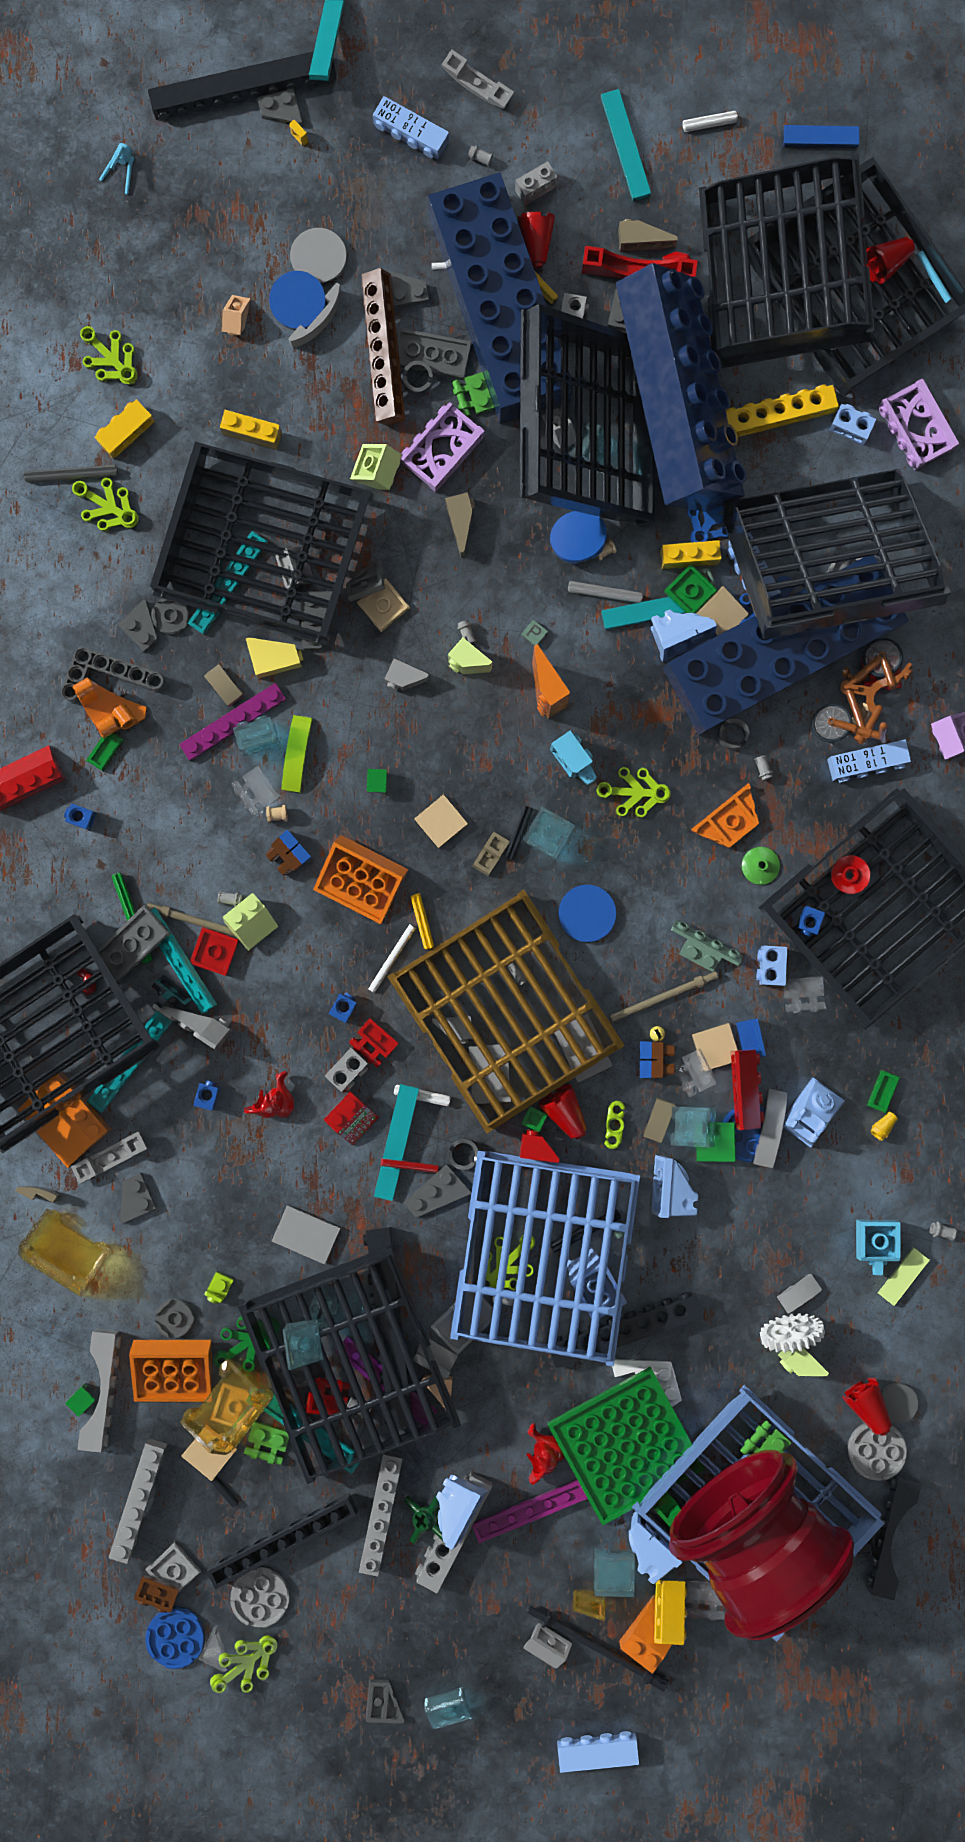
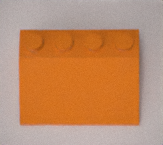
M537 644L534 646L532 659L537 710L542 717L546 716L549 719L567 707L570 691Z
M340 835L332 845L313 890L381 924L409 869Z
M60 1072L45 1082L36 1091V1094L41 1099L69 1079L63 1072ZM71 1087L70 1089L56 1097L54 1100L46 1104L44 1107L47 1108L48 1106H50L51 1104H53L54 1102H56L57 1100H59L60 1098L74 1090L76 1087ZM82 1097L61 1111L60 1116L36 1131L67 1168L112 1130L97 1111L86 1102L85 1097ZM29 1098L18 1111L22 1112L31 1106V1099ZM38 1111L34 1112L25 1119L28 1121L29 1119L37 1115Z
M133 1340L129 1358L134 1402H212L211 1340Z

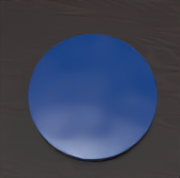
M304 271L287 272L280 276L271 288L269 296L271 311L283 326L296 330L301 325L307 329L326 307L325 291L321 283L313 275Z
M572 511L562 516L554 524L550 534V542L554 553L561 560L578 564V562L591 558L594 559L602 552L607 542V530L600 517Z
M580 885L571 889L563 897L559 906L558 916L563 930L571 938L581 942H594L606 936L612 929L616 919V908L611 896L602 888L594 885Z
M760 1106V1112L763 1111L764 1115L765 1108ZM734 1109L725 1116L723 1122H735ZM736 1128V1159L744 1162H754L761 1128L738 1130Z
M173 1607L171 1613L159 1612L152 1619L146 1631L145 1641L148 1653L152 1659L154 1658L165 1668L180 1669L192 1664L200 1655L205 1643V1630L201 1620L195 1613L183 1607Z

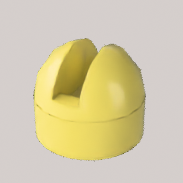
M660 1026L653 1027L650 1030L651 1039L657 1042L662 1041L665 1038V1030ZM658 1029L661 1038H658L654 1030Z

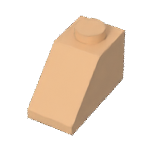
M235 295L230 297L223 309L222 332H228L230 335H241L246 324L250 298Z

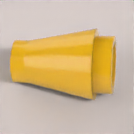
M888 1112L887 1115L872 1125L870 1130L872 1135L880 1141H883L884 1138L887 1139L895 1122L898 1120L897 1116Z

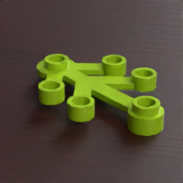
M86 326L81 329L80 336L82 340L87 344L91 343L105 357L92 358L91 356H85L82 361L85 368L114 366L118 370H97L95 375L99 382H105L107 379H120L123 384L131 385L137 380V371L132 367V356L135 353L132 344L126 343L123 346L125 354L124 365L119 361V343L122 340L119 331L113 330L110 332V352L96 338V332L92 327ZM92 334L90 339L86 338L87 335ZM114 335H119L117 339H113ZM127 348H132L130 352H126ZM88 360L92 361L90 365H86ZM101 373L105 374L103 378H99ZM126 374H131L130 378H125Z
M104 478L101 481L107 501L89 491L88 486L83 481H76L73 484L72 491L77 497H86L102 507L82 511L81 517L85 522L89 523L96 517L109 514L118 516L107 521L105 519L99 520L97 527L102 532H107L109 528L123 525L125 528H133L138 524V514L131 510L128 500L130 494L124 487L117 490L123 510L116 507L112 490L114 485L110 478ZM105 482H110V486L105 487ZM84 488L83 493H78V490ZM122 491H126L125 496H120ZM89 513L90 518L85 519V514ZM131 516L133 518L132 521L127 522V517ZM102 523L107 524L105 528L100 527Z
M627 767L620 768L618 776L621 779H625L632 788L611 787L609 783L602 782L596 789L597 795L600 798H607L610 795L632 796L623 805L617 807L616 813L620 817H624L628 810L642 797L651 798L643 806L636 808L635 815L639 818H643L647 811L656 803H665L671 796L669 787L664 784L658 785L649 775L646 768L639 769L637 777L640 780H645L651 789H644L630 774ZM621 770H626L627 776H622ZM640 771H645L646 777H641ZM606 788L607 793L602 794L600 789ZM658 791H663L664 797H659ZM619 808H624L625 813L620 814L618 811ZM640 808L643 809V810H644V814H643V815H639V814H638V809H640Z
M524 1235L520 1238V1245L509 1255L506 1274H518L519 1266L510 1265L521 1255ZM502 1236L496 1237L494 1241L496 1246V1269L491 1274L490 1261L492 1260V1253H489L490 1258L488 1260L486 1280L490 1282L489 1287L496 1288L497 1286L496 1279L499 1273L502 1246L497 1245L496 1242L498 1239L503 1240L504 1237ZM531 1236L530 1250L535 1246V1238ZM527 1264V1267L531 1268V1272L526 1273V1276H531L533 1274V1267ZM517 1278L505 1280L504 1288L516 1290V1287H512L510 1283L513 1280L517 1281Z
M266 1635L259 1642L237 1641L235 1649L239 1655L222 1653L218 1660L221 1667L224 1668L230 1666L231 1663L239 1664L225 1675H214L210 1680L212 1690L216 1693L224 1692L227 1683L245 1670L240 1687L244 1693L250 1692L253 1689L251 1679L255 1661L260 1657V1666L257 1668L256 1674L260 1680H265L269 1676L267 1666L270 1655L277 1649L276 1639ZM247 1650H255L252 1654H245Z

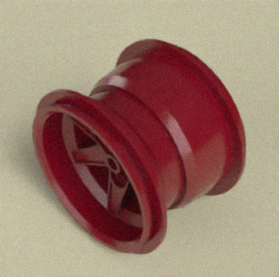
M764 1450L744 1457L728 1466L704 1484L685 1503L676 1515L670 1528L669 1550L671 1554L678 1560L704 1562L708 1568L710 1585L726 1609L725 1625L728 1631L736 1637L763 1640L777 1636L800 1624L821 1608L835 1594L846 1579L853 1564L854 1539L849 1531L842 1527L832 1526L812 1503L798 1498L794 1493L798 1464L789 1453Z

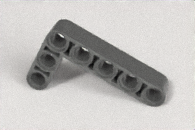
M82 647L74 653L61 694L68 702L78 703L80 700L75 694V696L69 698L68 693L73 689V685L85 678L89 679L92 671L157 693L165 690L166 680L157 672ZM89 654L88 660L81 662L82 655ZM106 660V666L99 668L100 661ZM124 666V672L117 674L118 667ZM77 672H82V677L78 680H75V674ZM138 672H142V678L140 680H135V674ZM159 678L161 680L160 684L156 687L152 686L153 680Z

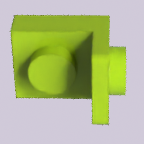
M216 1271L204 1294L208 1297L207 1300L218 1304V1302L222 1303L234 1279Z

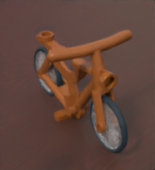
M887 638L874 640L863 651V669L853 676L849 668H844L842 676L845 681L841 683L840 690L844 695H847L857 725L853 724L852 716L844 706L839 704L824 705L816 711L812 719L813 732L820 740L835 743L843 740L849 733L856 734L854 740L861 745L868 738L878 739L883 744L891 742L886 734L887 723L882 722L879 731L873 730L883 710L881 705H875L874 696L878 690L884 687L894 690L902 679L907 680L913 672L911 670L912 664L908 663L899 675L893 676L903 662V651L899 644ZM869 675L885 677L875 682L871 687L859 685ZM855 694L866 696V703L869 712L872 714L866 725Z

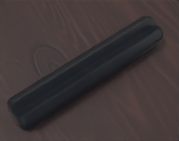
M529 806L523 807L505 858L509 860L515 859L533 808Z

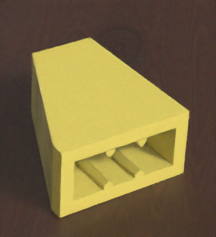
M246 638L254 671L258 679L302 667L300 661L304 659L301 649L297 650L294 644Z

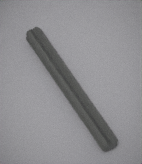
M116 465L25 471L24 480L28 483L113 477L118 475V468Z

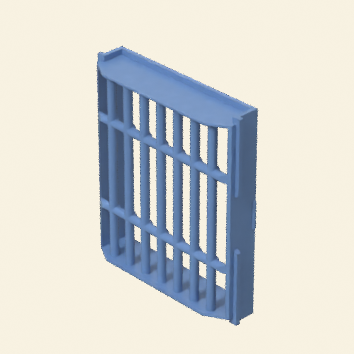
M478 1151L468 1214L471 1223L464 1269L460 1271L450 1339L459 1340L460 1338L571 1356L606 1362L607 1366L614 1367L623 1304L621 1290L627 1268V1247L631 1244L640 1175ZM486 1160L495 1162L489 1202L481 1201ZM503 1163L514 1165L508 1205L497 1204ZM522 1166L533 1168L528 1209L516 1207ZM541 1169L553 1171L547 1212L535 1209ZM560 1172L572 1174L566 1215L555 1213ZM580 1175L592 1177L586 1218L574 1216ZM599 1178L611 1180L605 1221L594 1219ZM619 1181L632 1183L626 1224L613 1222ZM479 1209L488 1210L478 1281L477 1285L468 1283ZM495 1212L507 1213L496 1288L485 1287ZM515 1215L526 1216L515 1292L505 1290L504 1286ZM534 1218L545 1219L546 1222L535 1295L524 1293L533 1222ZM553 1221L564 1222L565 1228L555 1298L543 1296ZM573 1224L585 1227L574 1301L562 1298ZM592 1227L604 1229L594 1304L582 1303ZM612 1230L625 1232L614 1308L602 1306ZM467 1292L476 1293L470 1331L462 1330ZM483 1294L495 1296L490 1334L478 1332ZM503 1298L514 1299L509 1337L497 1335ZM522 1301L534 1303L528 1341L517 1339ZM542 1304L553 1306L548 1344L536 1342ZM561 1307L573 1309L568 1347L556 1345ZM581 1311L593 1312L587 1351L575 1349ZM600 1314L613 1316L608 1354L595 1352Z
M745 1385L739 1390L741 1394L720 1412L692 1443V1446L683 1453V1456H680L674 1465L670 1467V1470H667L662 1478L652 1486L642 1502L639 1503L637 1501L632 1506L641 1517L670 1542V1531L648 1511L669 1488L675 1491L685 1502L691 1498L675 1482L683 1473L699 1488L706 1484L689 1468L696 1458L714 1475L721 1472L702 1453L709 1444L731 1464L739 1461L716 1437L724 1429L742 1447L745 1445L746 1439L729 1423L737 1415L756 1432V1428L759 1425L742 1409L751 1401L773 1422L768 1430L769 1433L774 1428L783 1431L832 1478L827 1486L824 1487L797 1461V1472L819 1494L811 1501L796 1486L794 1487V1493L798 1498L812 1503L832 1526L837 1525L818 1508L825 1499L852 1523L848 1531L854 1539L853 1556L884 1525V1522L880 1519L882 1514L834 1468H827L817 1456L794 1437V1431ZM762 1437L756 1445L759 1447L766 1438ZM751 1450L747 1455L744 1454L740 1459L753 1454L754 1451ZM840 1485L868 1512L858 1519L832 1494V1491ZM691 1561L696 1565V1569L709 1580L707 1566L702 1562ZM785 1632L772 1638L777 1642Z

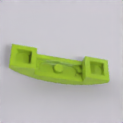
M293 715L286 748L281 790L301 793L303 769L312 718Z

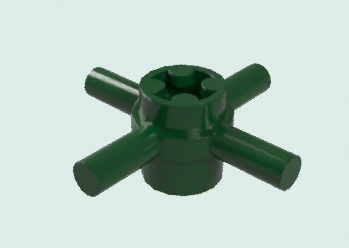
M437 1494L429 1507L421 1508L410 1496H407L403 1501L415 1513L413 1515V1524L416 1529L410 1538L413 1544L418 1542L423 1531L427 1532L430 1530L443 1541L442 1532L438 1526L439 1501L436 1498Z

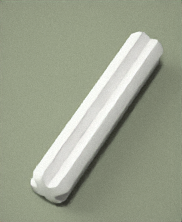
M736 111L684 120L682 126L684 132L736 123L738 116Z
M400 1085L395 1086V1095H398ZM420 1089L417 1100L443 1106H449L451 1099L447 1095Z

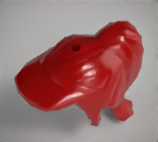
M283 1071L276 1074L277 1087L269 1091L265 1097L263 1096L264 1091L260 1090L256 1104L245 1107L244 1113L256 1114L263 1118L275 1116L286 1118L291 1115L294 1110V1099L284 1083L288 1072Z
M535 1423L530 1425L527 1432L537 1441L534 1445V1457L530 1453L526 1454L533 1466L532 1473L529 1476V1482L532 1485L539 1482L542 1477L550 1474L556 1468L557 1462L565 1457L555 1437L537 1432Z

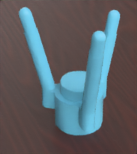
M120 143L99 180L103 181L117 162L122 165L128 162L125 194L128 195L132 164L135 158L131 156L133 152L131 147Z

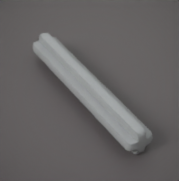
M570 581L568 585V591L572 593L632 603L642 602L643 594L640 592Z

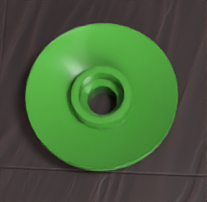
M756 847L749 850L742 860L744 876L747 880L757 885H765L772 882L780 870V862L777 855L766 847ZM759 862L765 863L764 869L759 867Z

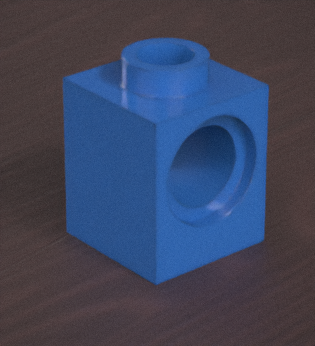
M71 803V806L67 807L64 817L66 818L65 822L90 831L97 813ZM78 812H82L83 818L77 822L75 815Z
M808 906L803 907L796 929L800 930V934L807 937L817 935L825 912ZM808 917L814 920L812 928L807 927L805 924V920Z
M346 992L344 995L339 994L329 1014L347 1023L358 1004L354 1001L356 997ZM343 1001L349 1004L347 1012H341L339 1009V1004Z
M206 1080L205 1083H199L193 1106L211 1111L215 1110L221 1087H217L216 1082ZM206 1089L212 1092L210 1100H206L203 1097V1092Z

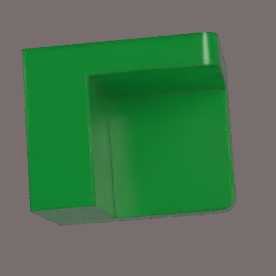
M367 770V792L387 795V770Z
M530 1106L522 1125L540 1132L547 1114Z
M86 1383L65 1403L78 1417L95 1401V1398L85 1389L88 1386Z
M668 1491L653 1505L654 1510L669 1527L682 1508Z

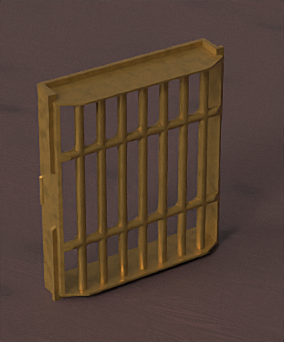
M524 889L511 900L401 970L387 976L421 1031L428 1033L441 1058L453 1073L451 1076L452 1080L487 1134L625 1046L589 989H584L578 981V978L558 949L560 944ZM521 902L524 903L543 933L536 939L532 938L513 908ZM506 911L527 943L518 950L497 919ZM491 922L510 952V955L503 960H500L481 930V927ZM473 932L494 963L492 967L485 971L464 939ZM545 941L549 942L587 1001L581 1007L577 1008L538 947ZM456 943L459 944L478 976L470 981L467 980L448 948ZM530 951L534 953L571 1011L564 1018L561 1019L522 958L526 953ZM440 953L462 985L454 991L450 990L431 960ZM516 961L555 1022L546 1029L543 1027L506 969V966ZM423 964L427 966L445 997L437 1002L434 1001L415 969ZM498 971L539 1033L531 1039L527 1038L489 978ZM407 974H409L429 1006L420 1013L398 981ZM479 983H484L522 1044L514 1050L511 1049L475 993L473 987ZM465 992L506 1054L500 1059H494L456 998ZM448 1003L451 1004L489 1066L481 1071L478 1070L440 1008ZM591 1009L613 1042V1044L605 1049L583 1017V1014ZM432 1013L473 1075L464 1082L460 1079L423 1020ZM575 1019L597 1052L596 1055L589 1059L586 1058L566 1027L567 1024ZM560 1030L581 1063L572 1070L550 1038V1035ZM542 1040L564 1072V1075L557 1080L553 1079L533 1047ZM525 1051L528 1052L548 1084L540 1091L537 1090L517 1056ZM509 1061L532 1095L524 1101L520 1100L500 1068ZM492 1072L495 1073L515 1107L507 1112L504 1111L484 1077ZM475 1083L479 1084L499 1116L490 1123H488L467 1088Z

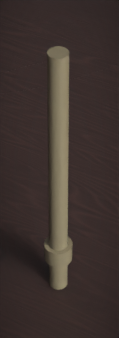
M149 902L147 904L150 909L156 908L162 917H172L236 937L227 926L172 910L171 907L165 905L158 906Z
M715 971L703 977L701 975L695 977L691 982L609 1015L612 1022L696 987L698 989L704 987L706 983L718 979V975Z

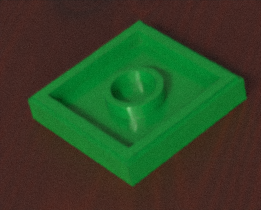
M690 564L664 590V593L685 613H696L718 589Z
M696 1122L697 1161H736L735 1122H709V1133H704V1122Z

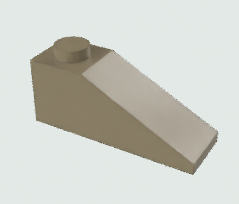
M625 219L619 223L620 251L676 248L678 238L671 233L639 220Z
M468 493L445 498L461 557L465 556L473 516L472 509H475L473 498H469Z

